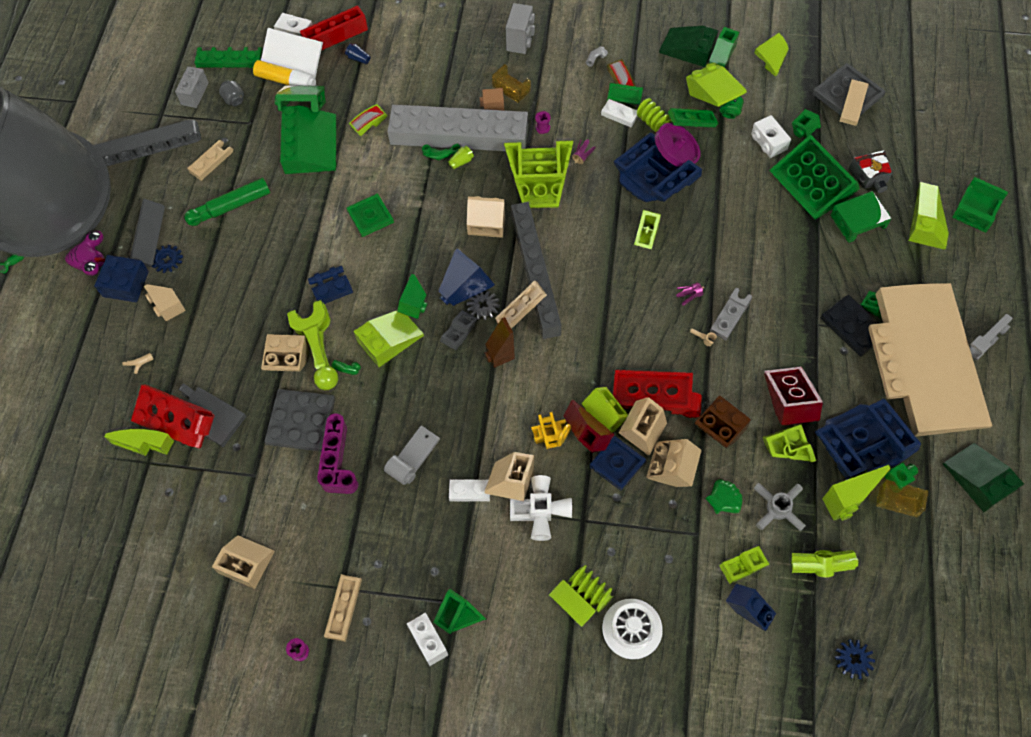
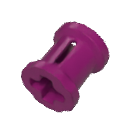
M540 111L535 116L537 122L535 129L539 134H545L550 131L549 122L551 117L546 111Z
M294 638L287 643L286 652L294 661L302 662L308 657L309 647L301 639ZM299 646L300 653L297 654L295 648Z

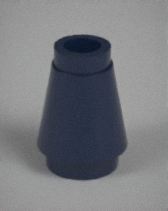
M350 43L345 51L348 59L366 65L371 59V56L357 44Z

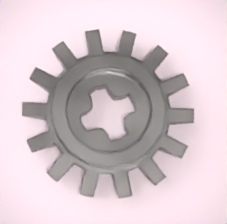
M487 291L485 295L481 292L480 296L477 294L475 295L476 298H469L472 302H467V306H471L467 309L468 312L473 310L471 315L477 314L478 320L480 316L487 320L486 316L493 317L492 312L498 313L495 308H500V305L496 304V302H499V299H493L496 296L495 294L489 296L490 291ZM487 301V307L480 308L479 302Z

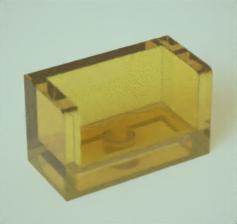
M505 64L492 75L493 87L495 89L503 88V94L517 103L531 91V80L526 79L523 83L508 75V66Z
M886 480L879 488L876 506L918 517L926 509L928 491L909 485L900 489L894 481Z

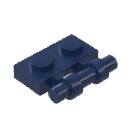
M342 265L336 268L333 266L326 272L321 274L318 272L313 277L308 278L310 285L318 284V286L312 288L317 301L321 300L326 304L353 293L347 276H338V274L344 272ZM330 277H333L334 279L329 282L323 283V280L328 279Z

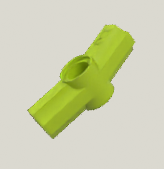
M819 550L815 554L792 553L791 556L792 573H815V575L825 578L834 576V572L853 570L858 566V559L853 550L840 552Z

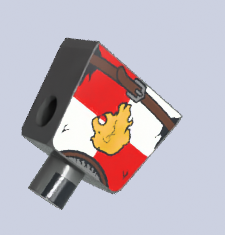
M885 150L853 158L849 170L863 188L875 187L878 193L888 189L886 183H888L892 175V170Z

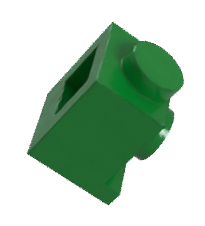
M805 109L792 122L795 136L807 138L816 129H819L821 127L819 115Z

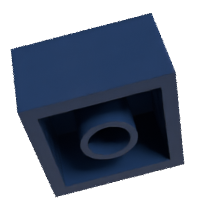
M107 255L94 287L102 297L137 303L149 271L142 260Z

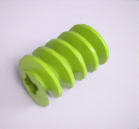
M647 98L639 105L637 116L656 133L663 124L672 123L668 114L665 115V111L661 110L660 106H656L655 102H651V98Z
M584 565L573 574L568 583L572 582L571 587L573 589L579 587L577 593L579 595L585 593L583 598L585 601L591 599L590 605L592 607L598 604L596 611L600 612L614 597L610 595L612 588L605 591L606 583L603 582L599 585L600 577L597 576L592 579L593 571L585 573L587 565Z

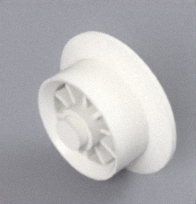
M624 599L609 608L603 620L602 631L605 642L614 653L626 659H641L650 655L658 647L662 638V623L658 613L648 603L638 599Z

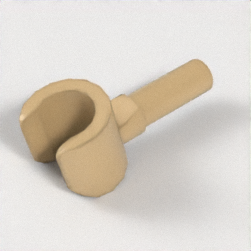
M694 329L690 330V333L703 339L706 346L713 344L708 338L712 340L717 338L713 332L706 335Z

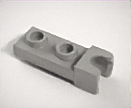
M735 288L710 329V332L715 333L726 341L752 300V295L750 294L745 299H740L738 297L739 288Z
M1006 314L983 337L979 335L970 344L969 348L973 359L978 360L999 339L997 337L999 333L1001 335L1006 333L1010 328L1008 324L1013 319L1011 316Z

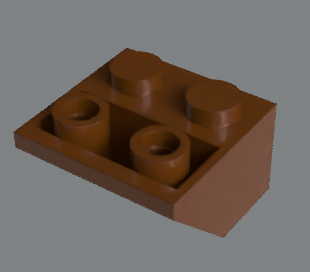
M719 395L694 424L723 447L728 448L746 431L751 419Z

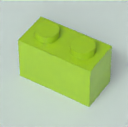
M607 387L595 388L581 403L587 412L611 432H615L628 416Z

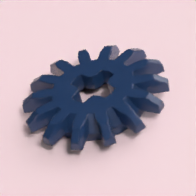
M163 245L161 250L156 249L157 253L153 262L156 264L152 265V267L157 268V272L163 269L162 272L166 273L167 268L172 272V266L177 269L178 266L176 264L182 263L179 260L183 258V255H179L182 251H176L177 246L171 249V245H168L167 248H164ZM169 256L171 260L165 263L163 259Z
M849 639V646L842 642L841 645L844 649L837 648L836 651L841 653V655L835 656L836 660H841L837 667L843 666L845 668L842 674L845 675L847 672H850L851 679H853L854 674H857L858 680L862 679L861 673L868 677L869 674L866 669L874 670L869 662L875 663V659L868 658L873 652H865L868 645L864 644L861 648L860 640H856V645H854L852 640ZM850 654H858L861 663L852 664L850 662L852 660Z

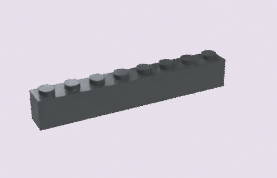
M529 202L511 205L512 221L528 283L530 285L533 281L538 282L547 294L535 306L542 338L547 339L561 336V322Z

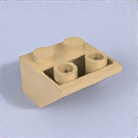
M468 196V235L503 238L505 227L504 199Z
M267 334L261 369L300 372L307 363L309 344L305 336Z
M649 397L637 400L619 433L645 454L650 455L667 424L664 409Z
M688 439L657 442L647 478L674 487L692 486L701 449Z
M513 452L496 461L485 488V494L524 501L534 473V455Z
M236 536L221 549L212 568L225 577L255 589L275 551L241 536Z

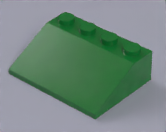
M299 105L282 107L280 162L285 174L336 171V114L321 110L319 112H312L311 108Z
M811 134L769 170L815 220L832 210L835 205L848 200L860 189L858 182Z

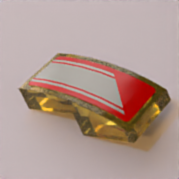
M622 59L607 64V70L614 79L615 84L635 86L633 78Z

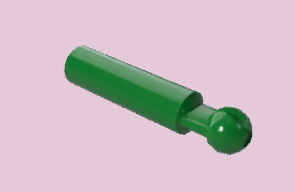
M262 177L207 201L202 206L189 209L185 213L184 219L188 225L198 226L205 220L216 218L270 194V190Z

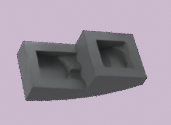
M462 310L452 320L451 327L441 336L440 342L457 350L475 326L478 318Z

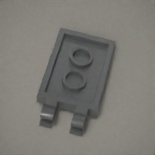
M182 384L178 389L182 392L183 396L189 398L187 402L209 410L215 415L210 433L205 437L224 447L244 421L246 415L200 387L194 391L187 385ZM186 418L185 426L190 428L191 422Z

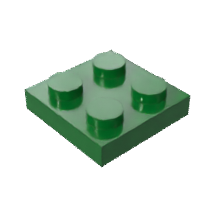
M378 193L346 207L361 237H365L394 223L391 214Z

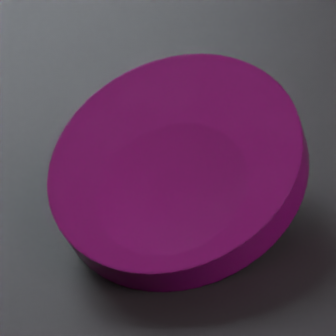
M666 123L657 130L655 143L659 152L667 161L677 167L682 166L688 160L694 164L700 159L699 145L692 134L685 128L675 126L673 123Z

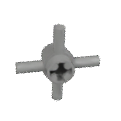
M760 483L754 487L768 501V513L756 524L758 529L763 530L773 519L781 520L785 518L799 531L804 529L806 525L792 513V500L803 490L801 485L796 484L787 494L781 492L774 496ZM780 503L784 506L782 510L778 507Z

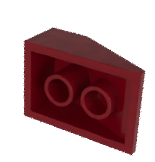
M802 367L764 372L773 408L781 425L820 421L823 401Z

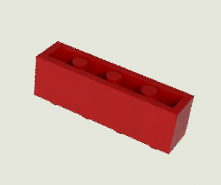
M357 5L301 30L300 35L301 37L323 42L322 51L367 31L368 27L366 17Z

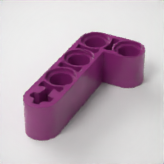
M337 413L330 415L326 421L317 480L325 492L352 494L358 489L359 485L352 471L341 470L347 425L343 417ZM333 441H338L335 446H330ZM329 460H335L333 464L327 465ZM333 478L330 483L324 484L326 479ZM352 479L349 485H344L346 480Z

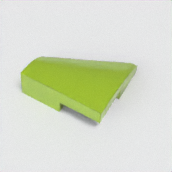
M778 33L757 47L754 54L766 63L765 69L776 77L789 48L783 36Z
M801 424L762 437L771 457L810 462L816 461L811 444L807 442Z

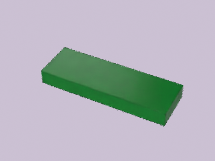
M670 108L668 111L670 119L675 126L715 128L718 125L717 119L711 110Z

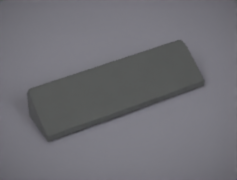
M143 199L130 259L142 260L146 267H150L153 265L165 206Z

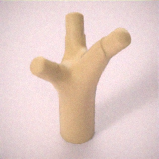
M151 353L138 359L122 362V365H135L134 374H137L143 364L154 359Z

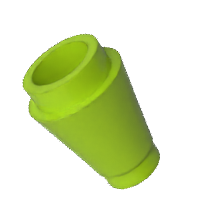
M468 146L461 147L448 163L454 170L472 161L474 154Z

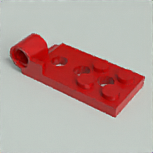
M615 370L613 396L623 409H632L637 400L649 397L664 410L671 411L672 414H682L687 418H698L701 416L702 395L692 392L693 373ZM632 386L638 387L636 393H630L628 389ZM650 387H656L658 389L657 393L650 394L647 392V390ZM669 388H676L678 392L670 395L667 393V390Z
M144 384L141 385L131 421L148 429L167 433L176 441L200 449L204 437L210 433L215 415L209 410ZM153 405H156L158 409L156 415L152 412ZM170 411L174 414L173 421H170L168 418ZM186 418L191 422L189 429L185 426Z

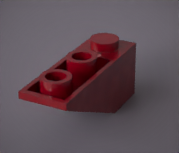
M571 400L563 417L571 425V430L577 440L591 452L606 450L614 433L577 402Z

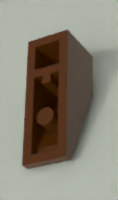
M505 317L501 318L485 344V358L488 363H492L494 368L515 359L514 335Z

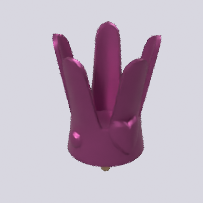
M580 139L577 150L572 155L575 164H583L586 158L595 150L596 147L593 146L584 153L589 144L588 139L581 147Z
M696 282L691 286L678 287L677 289L684 290L676 296L683 297L691 294L682 303L683 306L694 298L702 296L704 286L701 287Z

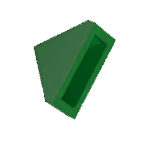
M449 589L433 623L451 634L486 620V618L470 602Z

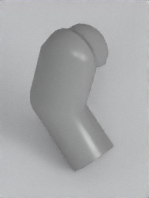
M602 46L590 52L586 64L593 66L598 56L604 58L608 51Z

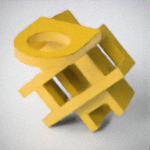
M552 412L549 413L548 417L544 418L538 415L539 425L531 427L536 444L544 442L546 449L561 446L571 431V425L567 424L565 426V419L555 421Z

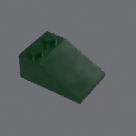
M703 25L670 28L659 53L706 67L715 47L719 30Z
M975 443L943 463L944 467L983 512H986L1024 485L1022 480L1009 466Z

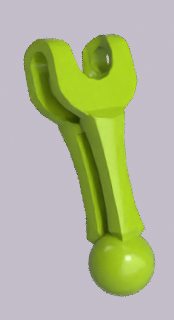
M319 300L313 303V313L308 318L302 319L296 313V310L288 312L287 315L290 327L298 335L305 336L309 342L314 358V367L317 369L314 373L315 385L321 390H330L338 383V373L334 368L330 367L325 353L324 331L328 328L331 320L325 304Z

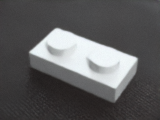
M610 99L601 111L602 116L632 127L638 118L637 110Z
M450 480L449 501H490V494H485L488 480Z

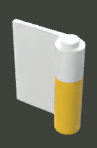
M268 28L261 61L257 60L255 62L253 74L255 77L289 86H315V77L323 42Z

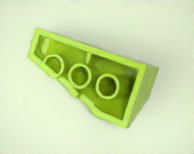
M920 182L908 241L945 250L949 232L939 188L935 185Z

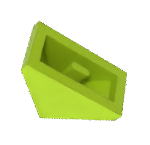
M643 210L634 245L652 249L659 229L661 214Z

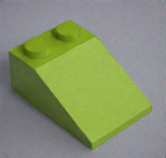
M716 63L707 64L705 68L695 70L686 77L690 96L718 107L747 93L746 89L723 66Z
M397 311L369 320L353 331L358 344L378 367H381L424 336L423 332L408 315Z
M887 465L832 485L822 499L833 521L840 518L842 521L853 516L852 513L859 509L858 506L891 469L890 466Z

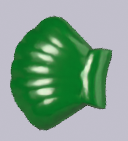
M722 479L715 481L711 495L705 498L716 514H719L721 511L739 513L743 501L742 494L735 484Z

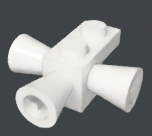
M543 475L531 477L534 494H530V499H525L524 501L510 499V521H534L531 539L537 541L551 539L548 521H551V514L572 518V498L551 502V493H548L551 478Z

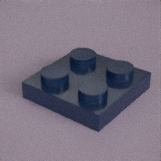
M614 436L606 450L601 451L590 463V468L622 491L644 465L646 459Z

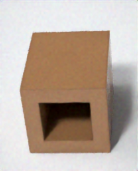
M503 88L482 90L483 97H480V107H484V110L504 111Z

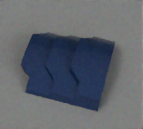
M652 132L614 161V165L620 171V184L643 202L656 200L665 202L674 193H678L685 186H690L702 175V169L690 160L680 167L667 161L659 152L655 143V135Z
M885 399L870 406L860 404L839 416L826 420L825 427L815 431L846 480L887 465L892 468L917 452L921 446L920 441Z

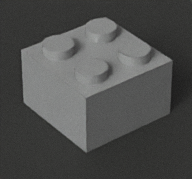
M513 3L506 25L507 51L526 54L527 48H530L531 35L534 36L535 33L533 6Z

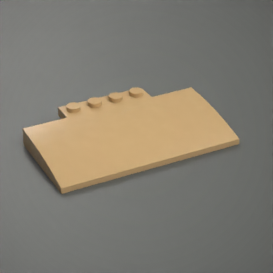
M951 283L915 284L880 288L876 293V298L883 323L872 324L868 329L887 400L903 398L910 427L915 437L991 428V419Z

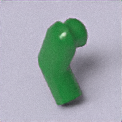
M334 360L331 364V367L335 370L350 375H357L361 369V365L357 362H352L351 365Z

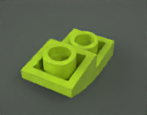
M564 580L549 594L581 627L596 612Z

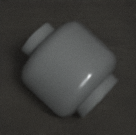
M227 80L221 84L219 94L227 105L238 106L243 102L244 92L236 81Z

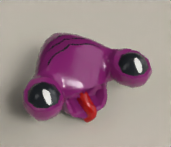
M100 231L90 232L83 242L73 247L65 256L66 263L84 272L86 275H97L99 268L104 264L105 258L95 247L103 242V234Z

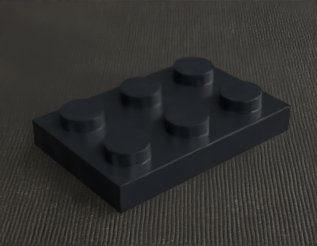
M849 294L821 315L820 319L860 357L873 348L868 327L872 324L880 323Z

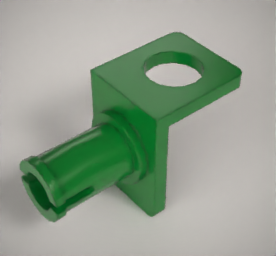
M901 463L888 471L885 478L892 488L898 491L916 480L913 476L918 474V468L911 463L906 466L904 463Z

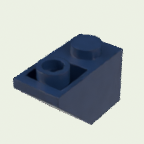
M736 584L726 599V602L737 614L764 631L768 629L776 615L775 611L753 588Z

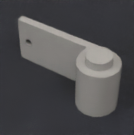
M421 425L399 456L394 455L389 459L384 467V472L403 485L410 484L416 476V471L439 442L440 438Z

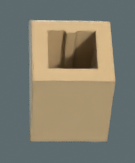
M148 284L144 286L148 292L145 296L150 304L154 302L156 305L153 309L158 317L162 316L165 321H168L186 311L172 288Z

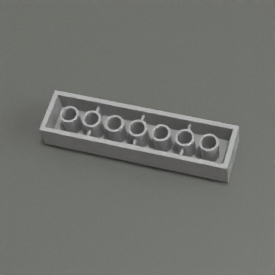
M392 104L387 132L390 145L423 147L428 144L431 147L451 148L454 144H459L460 148L468 146L470 149L506 151L504 143L521 142V149H526L528 112Z

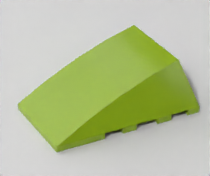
M556 141V148L521 149V142L504 143L521 203L529 202L530 208L559 207L573 141Z

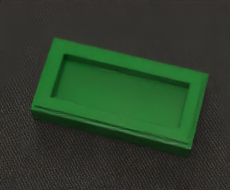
M610 83L607 101L610 99L619 103L640 105L643 87Z

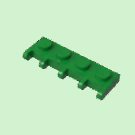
M198 47L194 63L196 68H253L257 60L261 61L263 48L258 47V51H249L248 47H244L243 51H233L232 47H228L227 51H217L216 47H212L211 51H202V47Z

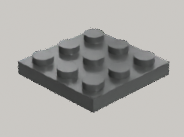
M846 63L817 86L812 94L841 115L851 80L868 83L860 113L861 116L879 101L886 91Z
M278 389L264 441L265 444L321 452L326 421L332 415L335 396Z

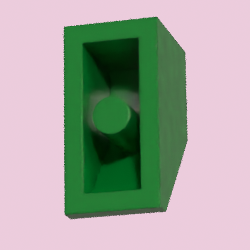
M411 274L403 291L397 312L419 319L420 314L425 313L428 303L425 302L426 293L414 274Z

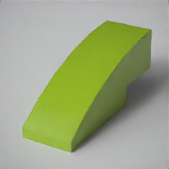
M147 429L119 430L106 433L104 436L113 445L145 456L149 449L167 455L174 443L169 434Z

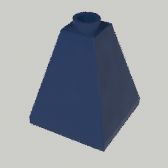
M457 248L438 292L441 294L439 298L446 305L451 303L454 306L492 288L495 284L476 263Z

